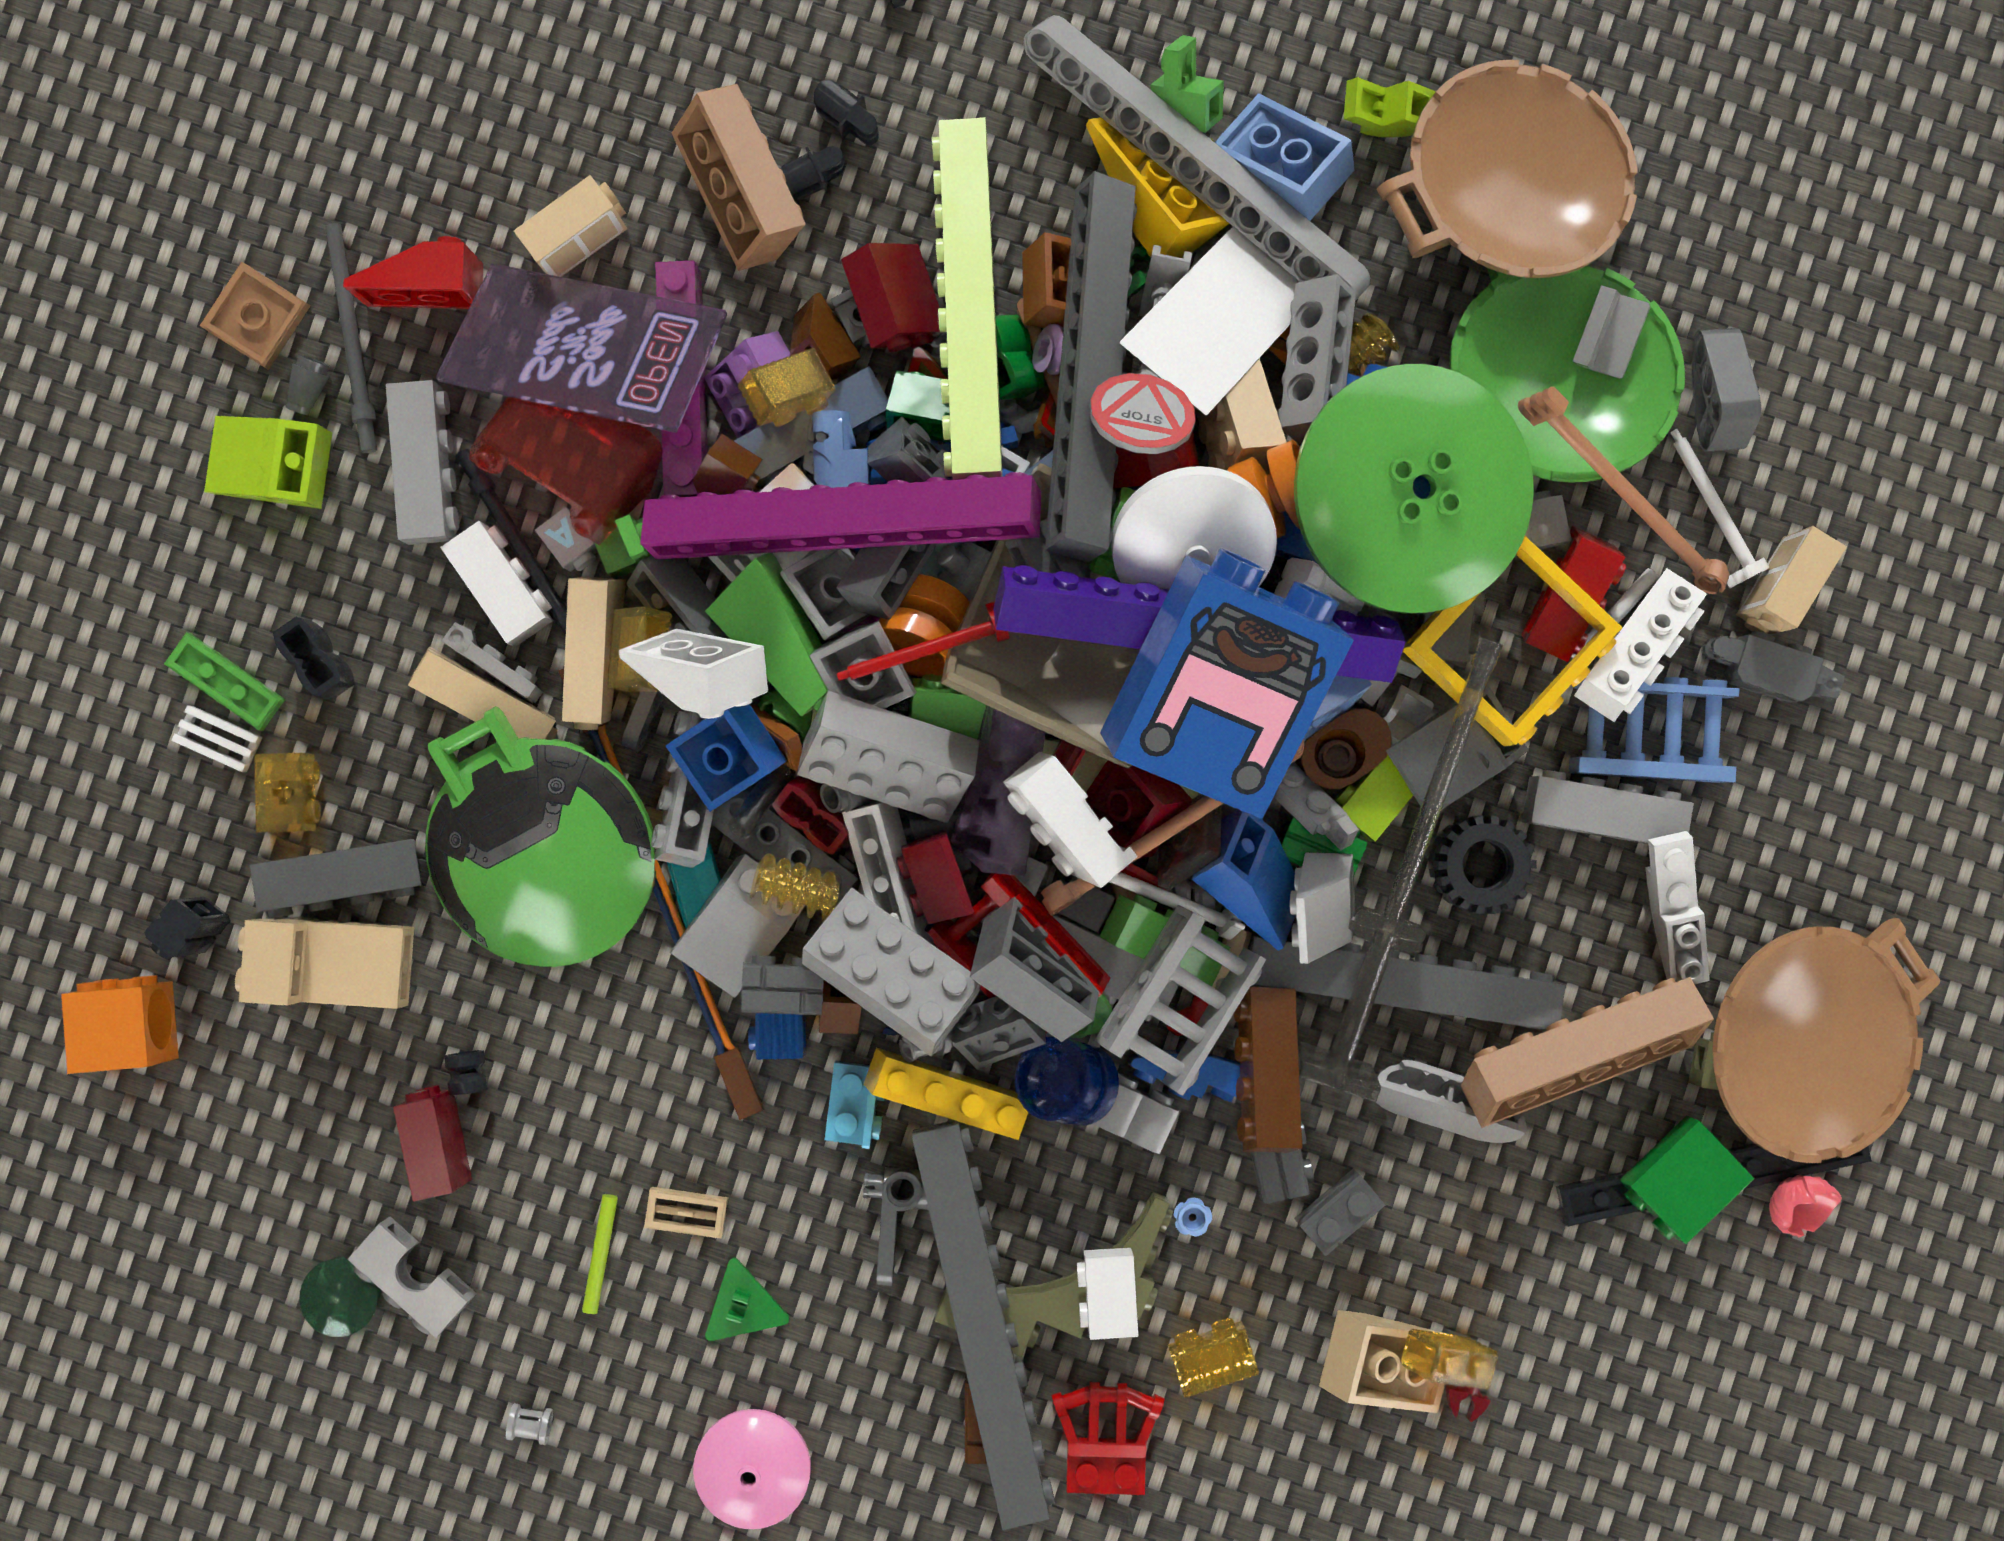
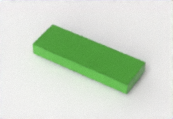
M185 633L164 663L167 667L260 731H264L286 700L191 633Z

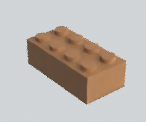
M738 84L698 92L672 131L673 138L738 271L775 261L806 225L803 220L802 210L795 203L786 185L785 175L778 168L769 150L767 138L761 133L752 115L750 103L744 98Z

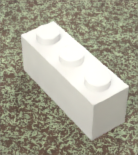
M478 521L440 548L504 641L516 647L554 621L547 612L552 607L539 589L536 591L531 589L525 580L530 575L517 557L511 560L504 549L508 542L495 525L489 528L486 524Z

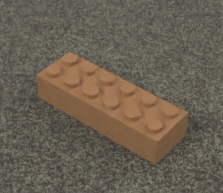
M1691 977L1678 982L1674 978L1664 980L1655 985L1652 989L1653 991L1644 995H1640L1639 992L1630 993L1617 1001L1618 1004L1607 1009L1603 1005L1593 1007L1584 1012L1582 1018L1569 1022L1568 1019H1561L1546 1028V1032L1533 1036L1532 1032L1524 1033L1514 1038L1510 1042L1511 1045L1497 1050L1496 1046H1491L1474 1055L1475 1059L1467 1069V1074L1460 1086L1481 1128L1693 1047L1714 1018Z

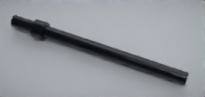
M469 449L460 451L455 457L470 480L468 486L476 498L482 499L515 555L529 573L534 586L542 592L551 605L550 612L566 636V606L494 491L496 485L489 473H483Z

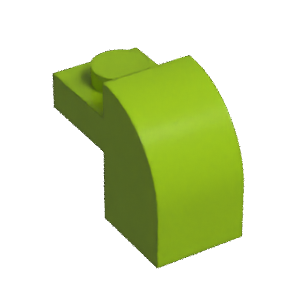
M1357 77L1348 80L1346 84L1344 120L1360 125V133L1370 136H1411L1414 133L1421 112L1436 91L1409 80L1385 88Z

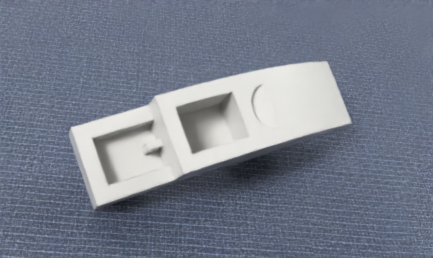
M1687 831L1648 839L1650 866L1645 867L1654 929L1666 978H1674L1678 982L1691 977L1694 984L1710 981L1705 915L1698 907L1693 837Z

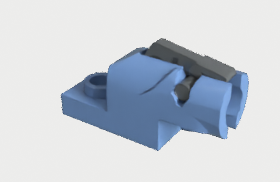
M838 410L813 412L812 417L809 419L803 468L808 473L814 475V481L817 485H826L831 488L848 487L849 484L854 482L871 485L870 465L867 463L868 450L852 449V446H856L852 431L850 412Z

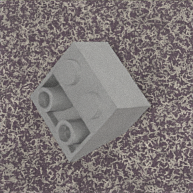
M1305 853L1302 868L1295 869V891H1291L1290 914L1296 915L1297 923H1293L1292 947H1299L1300 963L1308 964L1352 942L1355 924L1353 854Z

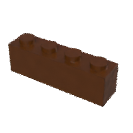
M1249 987L1233 1014L1235 1021L1238 1022L1239 1037L1235 1041L1234 1051L1236 1060L1240 1061V1077L1236 1083V1096L1241 1101L1242 1117L1238 1120L1237 1134L1239 1140L1243 1142V1152L1289 1153L1302 1149L1296 990L1289 988Z

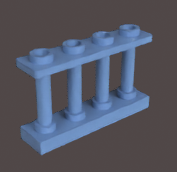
M1665 677L1664 684L1652 683L1651 686L1643 682L1638 691L1644 694V696L1645 694L1667 695L1664 755H1660L1659 762L1645 761V754L1641 753L1644 696L1631 714L1627 713L1625 752L1621 753V759L1606 758L1607 751H1603L1604 715L1590 706L1587 748L1582 750V757L1569 758L1568 773L1711 783L1736 782V767L1723 766V759L1719 758L1722 698L1739 697L1740 689L1727 688V681L1703 680L1702 686L1688 685V678ZM1583 681L1575 686L1574 689H1579ZM1683 696L1706 697L1703 757L1698 758V764L1684 763V756H1680Z

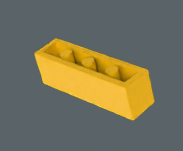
M877 1047L863 1083L872 1095L1019 1140L1031 1106V1102L1018 1092L918 1060L907 1062L902 1055Z

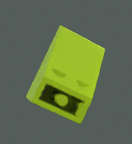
M215 416L204 492L322 509L333 433L314 423L275 418Z

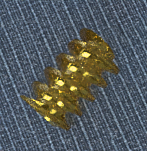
M1366 313L1362 316L1361 323L1353 322L1348 372L1352 375L1361 377L1359 364L1362 363L1365 367L1368 364H1374L1372 355L1377 356L1381 361L1386 360L1385 346H1388L1393 352L1400 350L1397 339L1391 329L1382 319L1374 314Z
M769 853L761 859L757 866L750 898L752 899L757 891L761 892L762 905H767L771 897L775 896L777 909L779 910L784 907L788 900L792 901L793 914H797L802 905H806L807 918L810 919L820 909L822 910V922H824L837 903L839 881H836V875L830 871L821 877V871L817 867H811L806 873L805 865L800 862L791 868V862L787 858H781L776 864L774 855Z

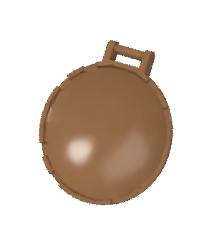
M1498 60L1472 66L1446 81L1435 92L1421 112L1411 141V171L1386 180L1378 186L1377 191L1382 201L1388 202L1409 242L1407 248L1412 258L1421 257L1451 244L1473 261L1507 275L1526 278H1549L1565 275L1591 264L1608 251L1629 223L1635 207L1637 195L1634 194V176L1638 173L1635 154L1630 139L1616 114L1595 91L1586 92L1580 86L1570 81L1572 75L1545 64H1542L1540 68L1519 65V60ZM1410 191L1415 192L1435 231L1423 235L1402 194Z
M1899 918L1885 921L1867 938L1851 930L1828 926L1807 927L1786 933L1758 950L1743 965L1727 989L1718 1012L1713 1036L1715 1079L1722 1101L1733 1121L1750 1140L1764 1150L1792 1161L1804 1163H1821V1160L1835 1157L1845 1158L1872 1144L1894 1123L1902 1112L1911 1093L1907 1092V1088L1914 1069L1920 1070L1923 1038L1918 1037L1916 1017L1921 1014L1919 1003L1940 984V979L1933 969L1926 967L1906 937V928ZM1892 946L1912 973L1913 977L1911 979L1890 950Z

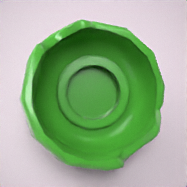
M776 689L769 690L763 694L758 703L759 709L766 711L796 733H800V742L804 743V739L811 727L813 710L801 717Z

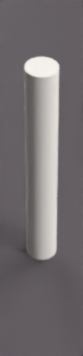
M1647 568L1607 613L1619 623L1654 585L1659 576L1653 570ZM1594 628L1588 633L1585 645L1598 632Z

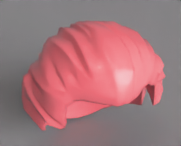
M1796 1175L1780 1182L1770 1198L1769 1211L1773 1223L1782 1233L1800 1238L1804 1236L1802 1229L1811 1232L1817 1230L1827 1220L1834 1208L1841 1203L1842 1197L1833 1186L1819 1176Z

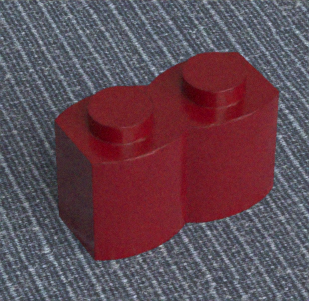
M798 775L785 786L772 805L785 822L796 828L803 829L806 837L813 845L824 852L834 854L849 840V833L843 814L830 812L822 803L820 788L824 783H818Z

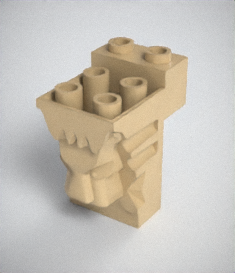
M304 916L277 920H245V927H242L238 937L239 950L243 951L242 965L237 970L235 977V989L239 992V1002L291 1005L307 1002L392 1009L408 1006L414 927L360 924L357 922L338 923L337 920L319 921L317 918Z

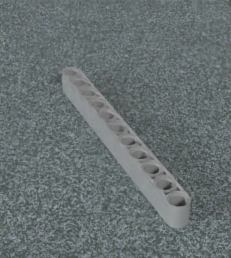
M1053 15L1027 32L1023 41L1024 49L1032 61L1296 279L1303 282L1338 274L1356 292L1355 301L1368 288L1370 275L1363 264L1067 20Z

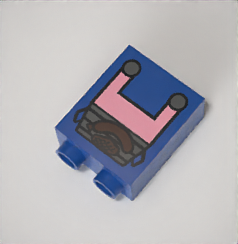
M1222 548L1219 549L1211 566L1186 555L1100 734L1114 758L1263 819L1354 640L1332 620L1340 603L1328 595L1294 581L1285 599L1258 587L1266 571L1264 568L1236 553Z

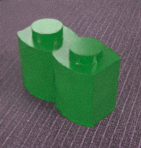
M1019 315L995 316L999 400L1025 398L1044 387V373L1037 372L1032 363L1033 352L1031 351L1029 331L1024 327Z

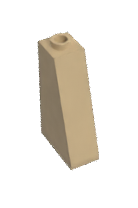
M598 577L568 579L562 721L574 722V729L598 730V724L611 720L626 579Z
M428 647L410 678L408 686L474 722L484 718V713L496 706L503 711L518 738L529 737L530 739L552 740L558 732V729L553 727L556 722L553 716L431 647Z

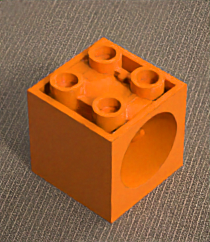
M158 975L119 980V978L76 984L77 991L61 994L67 1074L142 1068L179 1058L173 981L158 982Z

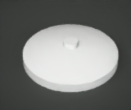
M1196 466L1179 468L1161 474L1134 492L1117 516L1113 527L1111 549L1115 570L1121 583L1136 585L1146 582L1158 588L1170 589L1186 555L1211 566L1219 549L1222 548L1236 553L1266 570L1258 585L1259 587L1266 578L1274 561L1277 535L1269 506L1264 497L1251 483L1223 469Z

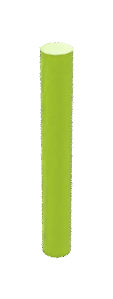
M602 1195L582 1312L587 1314L598 1313L618 1197L615 1195Z

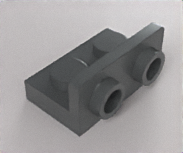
M997 996L969 1006L952 1029L953 1045L976 1069L1046 1044L1045 1030Z

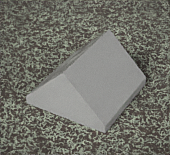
M848 548L819 550L782 570L780 573L824 640L834 639L846 633L870 616L854 611L836 588L855 559Z

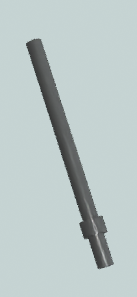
M331 223L325 227L354 405L350 406L352 422L357 424L361 452L372 453L377 451L373 422L376 421L374 404L369 402L353 296L343 287L344 279L349 277L342 226L338 223Z

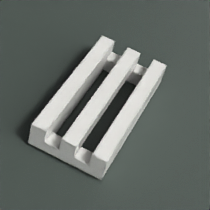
M187 705L185 719L180 720L178 725L180 727L178 734L174 733L171 741L238 771L247 772L263 737L194 706ZM196 718L250 741L248 747L246 748L195 725ZM189 733H194L243 755L242 761L188 738Z

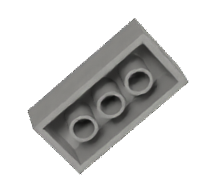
M828 690L804 739L797 775L947 823L975 777L980 740Z
M853 888L848 891L803 947L802 964L931 1057L977 997L981 986L970 977L971 972Z

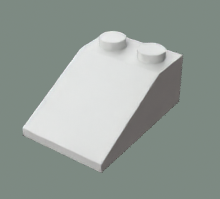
M674 629L619 650L620 659L678 707L683 710L699 713L701 718L720 717L724 715L725 710L734 706L749 705L752 703L753 698L768 692L764 646Z

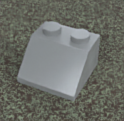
M879 621L856 627L825 642L809 655L829 691L883 709L917 693L902 664L853 680L849 677L838 681L836 673L847 670V666L894 652Z

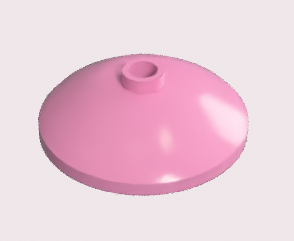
M760 1409L736 1411L718 1420L702 1438L693 1464L695 1487L706 1508L724 1523L743 1529L769 1527L788 1517L802 1501L807 1491L811 1474L809 1451L799 1431L783 1417ZM751 1472L755 1475L756 1480L752 1483L745 1482L742 1474Z

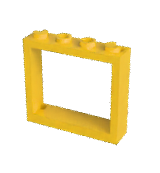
M1526 536L1516 555L1598 632L1513 725L1431 649L1433 644L1478 595L1459 605L1435 611L1405 643L1403 652L1504 747L1517 745V743L1520 745L1525 744L1536 733L1538 729L1535 726L1536 722L1544 714L1549 716L1560 707L1564 701L1561 695L1570 685L1575 687L1588 676L1591 670L1587 666L1596 656L1599 658L1605 656L1615 646L1617 640L1614 637L1623 628Z

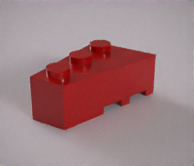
M1572 525L1570 535L1573 541L1563 559L1558 557L1555 564L1601 608L1605 609L1607 599L1604 596L1611 584L1616 586L1621 580L1626 569V564L1623 563L1626 557L1614 544ZM1548 585L1546 591L1543 590L1522 632V637L1525 643L1569 662L1572 654L1577 655L1584 647L1588 638V634L1585 631L1589 623Z

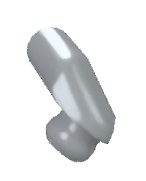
M1014 398L999 400L1001 423H1005L1007 427L1014 425L1016 432L1021 434L1034 431L1033 424L1036 422L1039 409L1028 412L1016 404Z

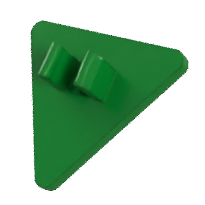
M733 1257L728 1262L705 1337L708 1341H714L782 1326L789 1322L790 1317L740 1260Z

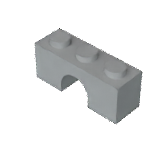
M388 1217L375 1227L347 1260L354 1265L353 1270L361 1279L366 1282H373L383 1291V1297L390 1305L405 1310L412 1317V1323L418 1330L427 1335L432 1334L436 1338L452 1323L477 1293L449 1268L438 1275L431 1283H421L414 1280L407 1270V1258L419 1241L392 1217Z

